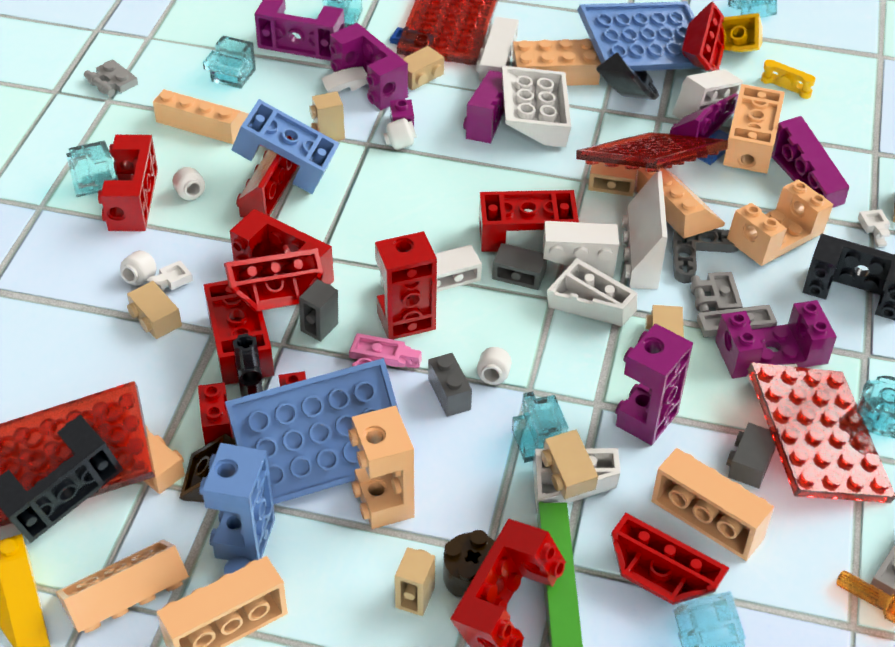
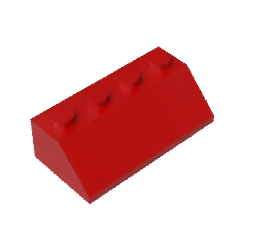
M286 136L289 140H294L292 137ZM270 149L266 150L262 161L256 165L253 176L247 180L245 189L237 197L236 205L239 207L240 217L244 218L253 209L270 216L299 165Z

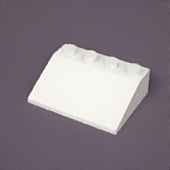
M502 65L505 124L543 145L566 147L572 125L565 72Z
M662 171L654 173L628 204L627 214L622 215V228L626 229V231H623V245H627V247H624L623 260L628 261V264H625L624 277L629 278V288L657 290L659 288L667 243Z

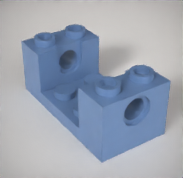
M258 99L241 125L231 151L252 161L260 145L270 149L300 166L292 184L313 195L340 143ZM286 136H290L294 140H289Z
M220 443L217 453L212 454L210 458L208 476L203 477L199 490L200 495H203L205 508L220 510L218 517L220 524L217 529L212 530L209 543L210 546H213L215 558L230 560L235 557H245L250 561L259 560L263 556L275 522L267 452Z

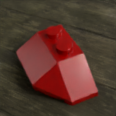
M713 1L688 24L682 46L683 55L694 66L707 72L719 70L725 47L724 28L722 25L724 15Z
M318 248L224 263L230 290L254 312L298 305L299 297L317 279H320L324 273Z
M626 512L611 532L621 577L672 605L716 592L730 568Z

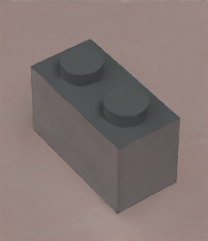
M501 243L493 261L492 279L539 290L546 273L547 260L543 259L542 252Z
M317 279L299 297L300 330L321 342L339 324L338 290L332 285Z
M453 352L428 359V380L446 416L471 410L472 388Z
M748 422L745 431H739L734 444V446L738 447L737 450H731L726 463L730 467L728 478L760 489L776 449L780 433Z

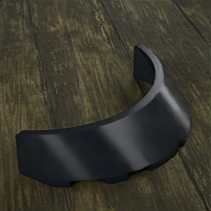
M619 53L613 54L596 68L609 85L624 97L656 100L659 97L658 90L647 71H633Z

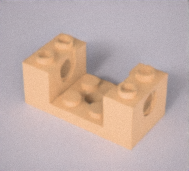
M741 84L723 165L768 173L785 92Z
M796 180L782 188L776 209L766 214L762 213V210L753 203L735 210L727 239L760 266H763L821 235V233L823 234L834 204L808 187L804 182Z
M396 405L353 416L352 429L348 430L352 447L357 446L359 449L357 459L360 468L355 469V481L351 482L355 498L360 497L362 503L359 506L363 520L368 519L371 528L375 529L415 518L414 447Z

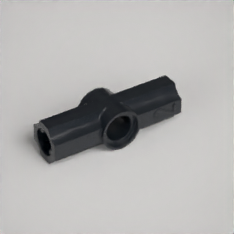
M248 333L240 334L233 341L240 396L244 397L263 391V376L256 337L250 336Z

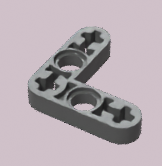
M710 230L685 238L686 243H682V237L674 231L672 240L674 278L681 283L691 282L690 279L696 275L697 270L696 251L737 252L739 249L727 239L729 230ZM702 238H709L712 242H704ZM679 253H687L690 257H682ZM683 266H687V273L684 272Z

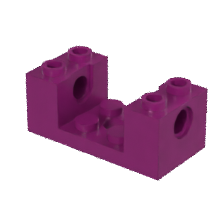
M262 0L254 13L258 48L331 61V51L329 48L330 34L345 28L343 8L324 5L317 19L284 14L286 10L285 0ZM292 33H297L300 38H296Z
M359 23L330 34L329 48L331 51L330 65L332 70L337 72L347 68L363 67L367 73L366 79L369 84L367 98L371 104L383 110L390 106L391 100L408 98V63Z
M818 300L794 303L788 324L759 329L751 328V321L746 311L721 314L715 342L732 379L746 377L750 372L776 365L797 364L798 368H805L829 363L837 336ZM767 347L776 348L778 351L773 352L771 349Z
M656 323L648 332L644 331L641 334L637 345L634 348L630 347L623 358V361L626 362L624 375L638 381L640 384H635L629 393V398L625 401L621 400L615 410V414H617V427L651 446L655 443L679 413L693 342Z

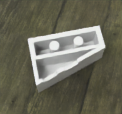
M726 69L686 76L672 115L681 120L683 117L734 93L739 94L741 84L744 81Z
M545 221L543 259L570 266L578 258L609 277H614L619 249L618 224Z
M578 258L547 289L548 308L622 327L637 311V292Z
M586 448L599 476L596 490L565 500L561 491H556L551 478L553 474L550 467H545L542 461L541 451L543 449H535L533 475L536 514L538 513L539 502H567L568 504L617 488L621 474L618 448Z

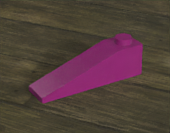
M734 93L683 117L670 130V146L693 156V150L715 133L734 114L739 95Z

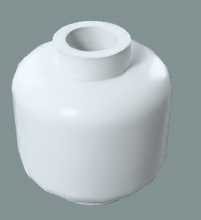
M405 118L388 123L386 126L387 132L383 133L387 146L392 145L395 150L412 146L415 141L414 139L417 138L412 121L408 122Z
M183 167L173 176L172 185L183 199L195 200L204 193L205 180L196 169Z
M142 250L131 253L120 264L122 278L134 286L143 285L157 271L154 258Z
M500 347L485 349L481 353L476 367L477 375L483 382L490 385L503 383L510 373L512 366L511 356Z

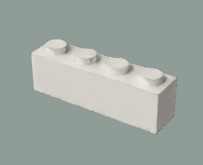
M495 16L493 24H489L488 36H485L484 48H481L480 60H477L476 72L479 73L480 82H482V79L485 78L489 70L502 72V65H510L513 41H517L519 19Z
M471 244L435 253L437 257V292L481 281L482 262ZM380 273L381 287L384 291V280Z

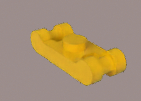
M771 59L764 62L763 69L765 71L761 75L763 83H772L799 94L803 99L811 98L813 92L811 87L814 86L816 80L813 75Z

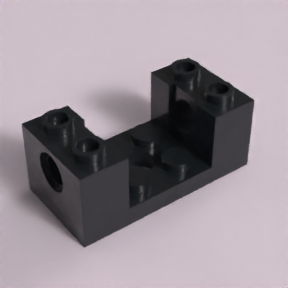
M821 233L802 293L826 300L833 281L880 295L875 315L895 321V254ZM858 266H866L869 270H862Z
M81 415L68 422L57 432L71 450L73 456L62 462L58 468L45 478L39 480L31 489L26 491L10 470L0 475V509L30 544L124 470L106 443Z

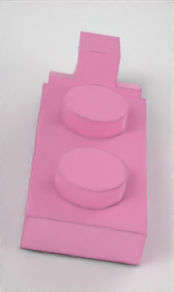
M357 333L349 350V358L357 360L369 358L372 361L384 358L385 364L389 366L419 368L422 362V352L411 349L403 341Z

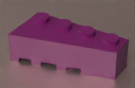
M489 70L467 103V114L464 119L463 129L466 130V139L491 144L504 115L502 72Z
M802 115L779 122L771 156L772 159L793 181L800 180L807 184L808 187L833 203V208L845 204L850 186Z

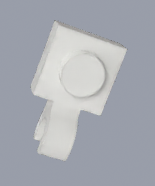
M882 209L859 212L858 220L866 234H874V241L877 247L887 246L888 243L885 237H890V222Z
M179 260L160 268L159 275L149 277L147 282L154 281L162 291L167 286L173 290L192 282L193 274Z

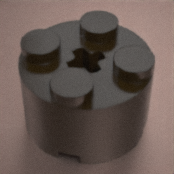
M474 530L473 532L460 534L445 545L443 581L448 591L458 598L459 595L463 596L495 542L484 531Z

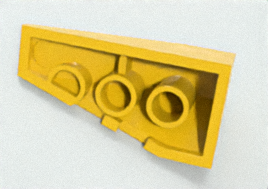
M759 13L724 17V22L722 23L725 39L724 50L733 52L760 50L763 42V26Z
M18 534L0 540V628L13 647H51L33 568L23 535Z

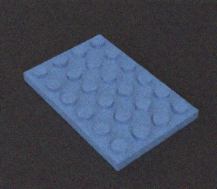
M687 1L579 5L577 11L601 64L613 54L619 53L633 71L699 68L694 66L682 53L688 24L695 18Z
M384 358L224 402L236 446L267 452L273 504L355 481V469H359L360 466L357 459L359 449L357 446L352 447L348 430L352 429V417L395 405L398 409Z

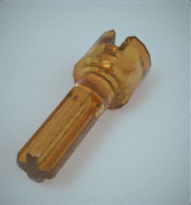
M843 570L838 575L836 580L837 586L882 610L884 619L895 624V594L891 596L846 570Z

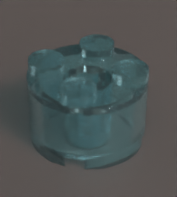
M882 375L877 376L876 380H869L865 383L855 411L859 421L858 426L861 430L895 439V377Z

